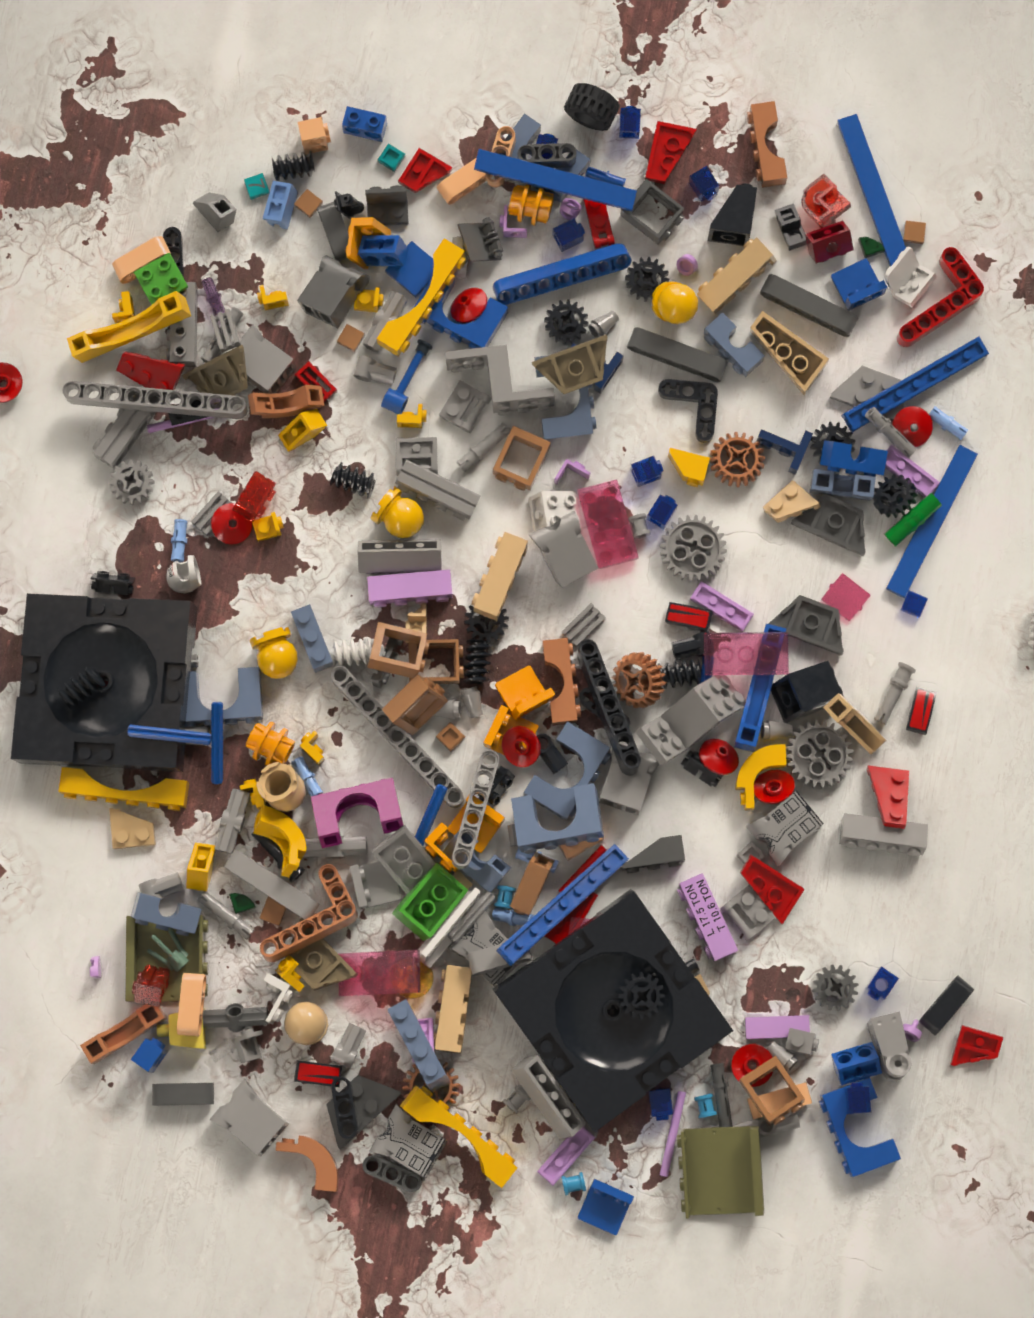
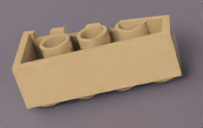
M757 237L754 240H748L743 246V251L731 256L728 260L729 264L724 269L720 267L713 274L714 278L709 283L706 281L698 288L699 292L697 295L715 314L736 297L735 292L737 290L741 292L749 286L752 277H759L764 273L768 263L773 265L777 261L774 255Z
M763 311L750 327L752 335L801 393L805 395L828 364L829 358Z
M504 532L503 537H498L495 544L496 554L495 556H490L487 567L490 569L487 575L483 574L479 586H482L480 593H475L471 605H474L475 613L496 621L507 599V592L510 591L514 583L515 572L519 571L523 556L525 557L528 549V540Z
M447 965L446 969H442L441 982H444V989L439 991L438 1003H441V1010L436 1012L435 1024H438L437 1033H434L436 1051L462 1053L472 972L468 967Z

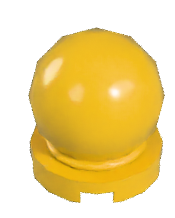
M663 282L652 293V310L663 321L677 325L686 323L693 319L698 310V299L693 289L679 282Z
M394 486L393 490L390 489L380 500L378 505L381 508L377 513H372L371 520L377 525L384 522L386 530L400 539L410 538L421 530L424 524V515L416 501L410 498H401L402 491Z
M283 627L264 632L263 638L257 640L256 637H253L249 640L252 649L259 650L257 664L263 674L279 679L291 675L295 670L298 658L295 647L287 641V638L291 636L289 627H286L284 630Z

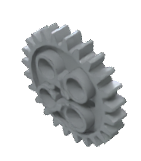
M687 515L686 521L679 517L678 525L671 522L672 529H665L668 536L662 535L661 537L666 543H660V548L665 549L660 552V556H666L662 563H669L667 571L674 569V577L680 573L681 580L688 576L689 582L692 581L693 577H696L697 581L700 582L701 575L708 579V572L715 575L714 567L721 568V564L718 561L724 562L725 557L721 554L727 552V549L721 547L725 546L727 542L720 540L724 533L717 534L719 526L713 528V520L707 524L705 523V516L699 521L697 515L694 516V520H691L689 515ZM684 531H689L693 537L686 540L681 534ZM708 538L712 541V545L705 547L702 545L701 540ZM676 541H679L684 545H678L676 544ZM693 544L696 545L697 550L691 552L690 547ZM682 550L686 556L679 559L675 556L674 552ZM703 552H709L711 555L708 556ZM701 557L705 560V564L698 566L694 563V559Z
M815 720L814 726L807 722V729L799 726L800 734L794 731L792 734L796 739L789 738L788 740L792 746L786 747V750L791 752V754L786 755V759H791L787 767H794L791 774H799L797 781L804 778L805 786L810 781L812 782V788H815L817 783L820 784L821 788H824L825 782L831 787L833 779L837 783L840 782L838 775L842 777L847 775L844 769H851L847 762H852L853 758L848 755L852 754L854 750L847 747L852 742H845L848 734L841 736L842 728L834 730L835 723L827 727L826 720H824L822 726L819 725L818 720ZM824 735L827 738V744H819L816 737ZM808 739H811V740L813 741V744H814V746L816 747V749H817L818 752H820V751H823V752H824L822 758H821V757H817V758L815 757V754H816L817 751H816L815 748L808 742ZM800 747H807L810 750V755L807 757L802 756L799 752ZM836 752L839 755V761H831L829 753ZM824 761H826V763L830 765V770L827 769ZM812 765H821L822 773H814Z

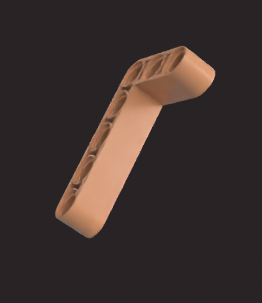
M323 865L318 873L333 906L262 941L260 952L266 961L276 962L356 921L358 918L356 907L337 869L333 865ZM327 873H334L332 879H324ZM336 891H343L341 897H333ZM345 909H352L350 915H342ZM327 918L333 919L330 925H323L324 920ZM307 928H314L313 933L310 935H305L304 931ZM294 937L295 941L292 944H285L286 939ZM269 947L276 948L272 954H266V950Z

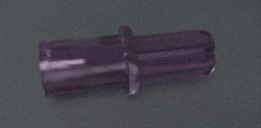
M211 277L203 279L201 283L207 295L206 301L209 302L214 316H217L218 312L224 313L225 308L221 300L222 295L218 293Z

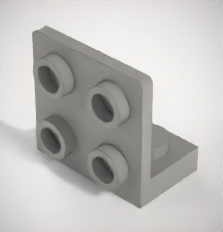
M379 861L358 866V864L349 866L360 909L401 900L398 883Z

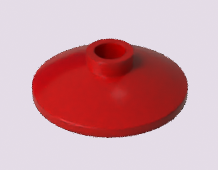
M475 287L462 291L452 302L450 309L452 318L459 323H468L478 318L487 305L486 293L482 289Z
M0 362V384L3 381L7 382L6 387H0V403L9 402L16 398L23 385L22 375L19 370L12 364Z
M916 406L901 409L895 415L892 425L915 447L924 444L930 438L933 430L930 415L924 409ZM912 424L917 425V429L915 431H911L910 429Z
M235 503L224 504L214 512L211 519V529L215 537L225 544H238L250 535L252 518L243 506ZM230 520L236 521L235 527L229 526Z
M515 726L504 734L502 751L511 764L517 767H528L539 758L540 743L535 733L529 728Z
M708 739L699 749L701 762L708 770L715 774L728 775L733 773L738 767L739 757L736 750L724 740Z
M783 770L766 771L754 781V795L758 800L767 804L785 801L793 794L795 789L793 777Z
M748 1044L742 1046L735 1052L732 1058L731 1069L734 1077L740 1082L742 1077L753 1071L748 1067L749 1062H754L757 1068L770 1060L772 1055L761 1045ZM773 1072L751 1085V1087L765 1084L771 1078Z

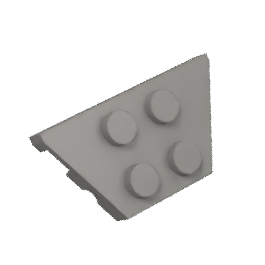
M861 366L831 393L830 398L856 407L901 380ZM904 403L882 416L893 421L895 415L904 408Z

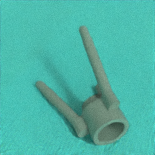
M169 927L168 932L180 952L175 950L172 953L155 935H152V939L169 956L167 958L169 961L151 949H147V952L165 964L171 971L174 969L178 972L189 962L186 958L189 954L183 949L173 929Z

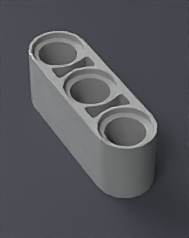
M503 943L467 954L472 976L510 967L496 951ZM528 950L513 965H517L531 960L532 956L530 950Z

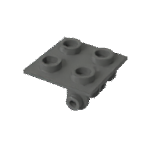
M488 217L482 220L483 223L457 224L470 262L502 260L503 248L501 247L499 237H495L498 233L494 231L493 220Z

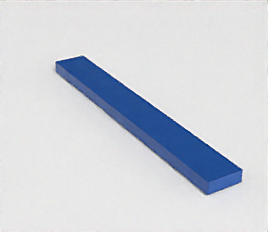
M857 114L838 119L837 124L881 244L885 249L884 252L889 266L891 267L898 259L899 254L906 249L859 118Z
M482 149L478 150L474 166L476 171L627 211H632L637 190Z
M978 336L841 416L852 433L871 422L865 417L866 412L870 408L875 407L881 415H884L987 356L989 352Z
M962 445L958 446L934 493V496L942 506L924 524L917 528L886 590L905 598L978 453Z
M614 844L496 951L512 966L625 864L629 858Z

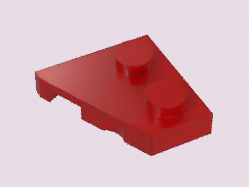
M418 148L399 178L398 183L417 193L452 171V167L423 149Z

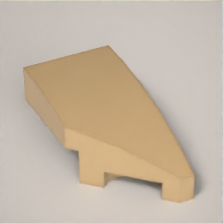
M422 603L418 610L407 615L406 629L427 633V604Z

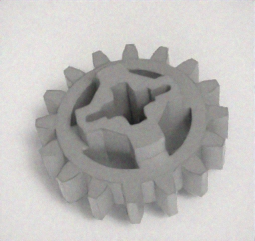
M130 459L127 465L122 461V467L115 466L117 472L110 473L111 477L114 478V480L109 481V484L114 486L110 490L112 493H116L115 498L117 500L122 497L123 504H126L128 500L131 505H134L135 500L142 503L141 498L145 497L148 499L147 492H153V488L150 485L155 484V481L149 479L153 474L151 471H148L147 465L141 467L142 463L139 460L134 464L132 459ZM140 473L144 475L145 482L139 479ZM134 479L136 483H131V485L129 486L128 481H132ZM118 482L124 485L123 492L119 489Z

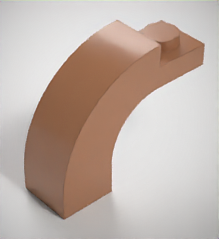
M304 385L284 393L268 394L253 392L248 395L251 415H262V418L295 416L324 406L322 387L316 385Z
M299 1135L298 1144H294L295 1139L282 1138V1142H276V1151L301 1153L313 1162L316 1169L315 1190L338 1191L339 1176L337 1165L332 1154L323 1144L315 1139Z

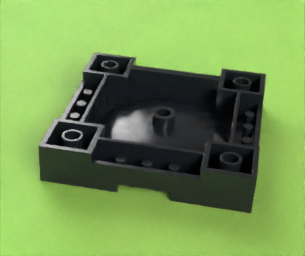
M27 593L21 656H23L20 693L19 697L16 698L11 759L20 764L75 765L183 772L186 743L130 737L128 735L129 725L185 730L192 648L195 645L198 607L191 601L136 598L125 600ZM84 667L90 670L94 668L103 680L109 679L106 687L98 685L99 690L97 692L91 689L92 695L90 697L84 694L85 701L81 702L77 699V707L70 704L71 709L61 699L57 687L65 690L64 682L71 685V677L78 680V672L85 675Z
M631 889L528 965L526 964L493 988L495 994L594 1132L644 1097L649 1090L675 1071L685 1067L734 1031L672 946L670 940L638 895ZM639 972H642L644 977L649 973L651 974V981L657 978L659 981L656 985L663 986V989L659 991L665 995L664 998L659 1000L663 1003V1006L657 1005L656 1008L659 1012L652 1011L651 1018L644 1014L643 1020L639 1019V1014L632 1018V1011L626 1014L624 1012L626 1006L619 1005L623 1001V998L617 997V994L623 993L619 986L625 987L624 979L630 981L632 973L636 977H638ZM640 981L634 984L637 986H644L645 984H647V982ZM628 990V993H627L628 1002H629V1000L631 999V991H630V990ZM640 991L637 993V995L639 996L638 999H645V991L643 993ZM655 991L651 993V1000L653 1002L655 999ZM612 1004L617 1005V1013L609 1015L607 1013L608 1007ZM639 1005L635 1009L644 1010L647 1009V1007L645 1005Z

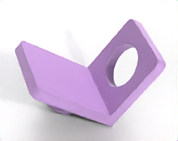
M504 205V215H500V227H503V237L527 238V229L507 228L508 205Z
M566 459L556 475L554 483L558 484L567 468L588 480L591 473L585 470L583 464L577 461L573 463Z

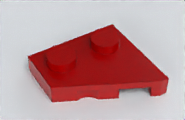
M961 1025L950 1064L957 1066L958 1064L968 1062L973 1063L980 1060L998 1058L1004 1037Z

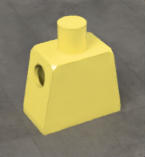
M178 1013L169 1015V1024H157V1037H169L170 1045L206 1049V1030L203 1027V1019L199 1037L177 1034Z

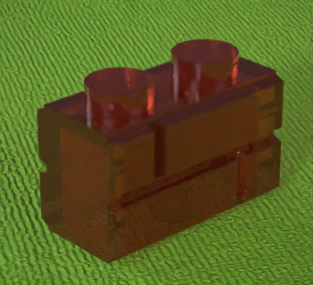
M254 471L232 508L233 511L243 515V517L251 522H254L256 517L261 518L266 510V507L263 505L266 500L270 502L276 493L273 490L276 483L261 473Z
M147 965L143 972L139 971L137 981H134L132 986V994H135V1003H148V1005L158 1007L169 985L170 970L163 967L158 969L157 966Z

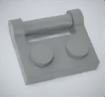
M460 380L439 413V416L460 429L471 433L474 429L475 421L492 398ZM475 397L479 401L467 421L464 422L461 419Z
M437 437L396 438V475H399L403 467L402 460L431 459V465L419 466L438 475Z
M750 885L720 908L723 913L726 912L744 934L743 938L746 941L776 918ZM735 904L740 907L755 927L750 930L732 908Z

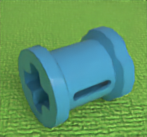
M498 885L497 902L494 903V907L512 910L513 908L510 905L516 888Z
M713 1093L694 1097L700 1112L698 1118L717 1115V1111H714L712 1103Z
M579 1172V1175L567 1178L561 1176L565 1196L574 1191H586L582 1172Z

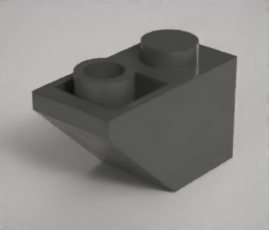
M209 192L193 201V205L217 232L234 223L237 209L224 195Z

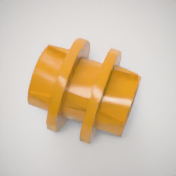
M516 184L512 191L508 212L510 215L517 216V222H522L524 216L532 218L531 225L536 226L537 222L546 223L551 214L554 194L545 192L544 188H539L538 192L532 191L529 184L525 186Z
M272 721L267 726L257 723L246 742V747L254 751L252 756L254 760L257 761L261 755L267 757L266 766L274 762L285 764L295 746V741L287 737L289 730L283 728L280 733L274 731L276 724Z

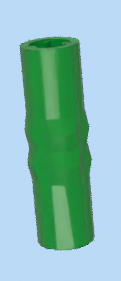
M932 493L928 494L911 511L909 510L907 514L902 516L884 535L896 547L907 536L916 531L920 525L924 524L942 504Z

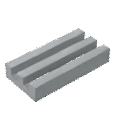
M229 308L225 309L224 313L218 312L217 316H210L219 349L222 353L241 345ZM225 318H227L229 322L231 333L234 339L233 343H231L229 337V333L224 320ZM218 321H220L223 330V334L227 344L226 346L224 345Z
M218 491L191 521L192 524L208 536L212 531L211 524L206 529L204 526L220 506L232 502ZM219 498H220L221 501L213 508V510H212V511L205 517V519L199 524L198 522L203 518V516L211 509V507H212V506L219 500Z
M590 603L562 631V634L577 647L606 617ZM591 610L593 613L573 633L569 634L568 632ZM597 616L599 619L575 640L574 637Z

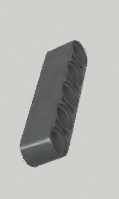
M773 274L768 275L760 291L764 298L844 337L850 336L858 321V317L852 312Z
M638 327L633 329L627 348L635 353L714 382H721L728 364L721 357Z

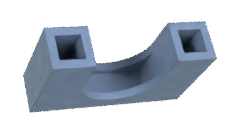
M525 113L513 128L516 143L512 158L516 159L518 149L523 145L532 144L541 132V124ZM508 134L504 141H509L512 136ZM576 149L575 164L568 168L556 169L582 176L590 166V158ZM569 153L566 158H571L573 155ZM526 154L522 155L524 160H527ZM545 189V192L554 194V201L557 200L560 203L567 196V194Z
M546 356L534 357V361ZM535 368V370H536V378L544 377V376ZM592 384L579 389V402L571 413L565 416L541 419L543 439L593 434V429H597L596 419L591 417V409H594L593 396L589 397L588 388H592Z
M259 667L238 668L239 694L235 703L228 709L223 710V722H225V725H236L238 721H246L247 724L258 723V720L263 719L261 670ZM191 671L185 727H195L196 724H204L205 727H211V710L206 708L200 700L198 673Z
M568 721L556 739L557 743L579 756L583 763V777L573 787L587 785L591 781L595 783L601 773L598 771L600 765H606L612 755L608 753L610 747ZM536 775L533 776L523 792L524 796L532 795L537 804L565 821L569 817L573 818L576 814L573 787L566 789L557 788Z
M595 784L573 787L576 815L573 822L567 828L560 831H549L539 825L536 802L532 795L511 798L517 845L520 851L531 854L535 853L537 849L553 850L559 845L575 846L578 842H596L599 838H604L598 792Z
M407 999L387 1009L430 1091L433 1093L450 1084L451 1082L433 1051Z

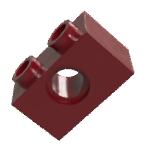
M843 220L805 234L809 255L816 264L836 256L845 255L847 252L854 250L850 229Z

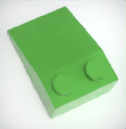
M435 863L404 897L392 914L422 941H425L433 936L467 893L468 889L442 866Z

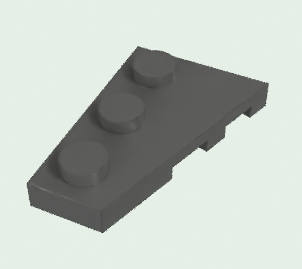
M389 637L384 652H386L385 656L382 655V657L396 660L398 654L395 651L398 645L402 646L403 640ZM377 670L378 673H373L371 681L373 686L381 688L382 684H387L390 673Z

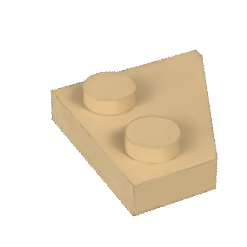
M792 480L765 504L763 509L779 523L787 520L789 517L802 515V511L813 507L816 510L821 506L816 499Z
M113 808L109 809L113 849L156 845L153 823Z

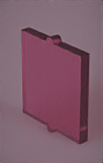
M842 573L833 584L829 585V590L821 600L827 605L839 609V614L850 622L855 614L862 610L863 604L871 595Z

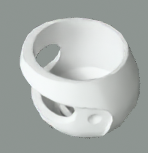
M188 555L186 562L175 561L169 566L166 579L168 585L174 591L189 593L201 586V576L194 555Z

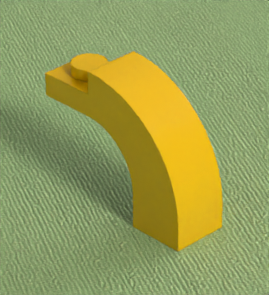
M786 744L769 745L760 748L752 753L743 763L736 778L735 790H744V793H740V804L744 805V810H753L755 808L754 780L756 776L765 769L785 768Z
M262 805L255 817L253 833L273 840L280 847L283 854L281 876L289 878L294 870L297 871L300 861L306 853L305 838L300 828L291 818L274 808Z

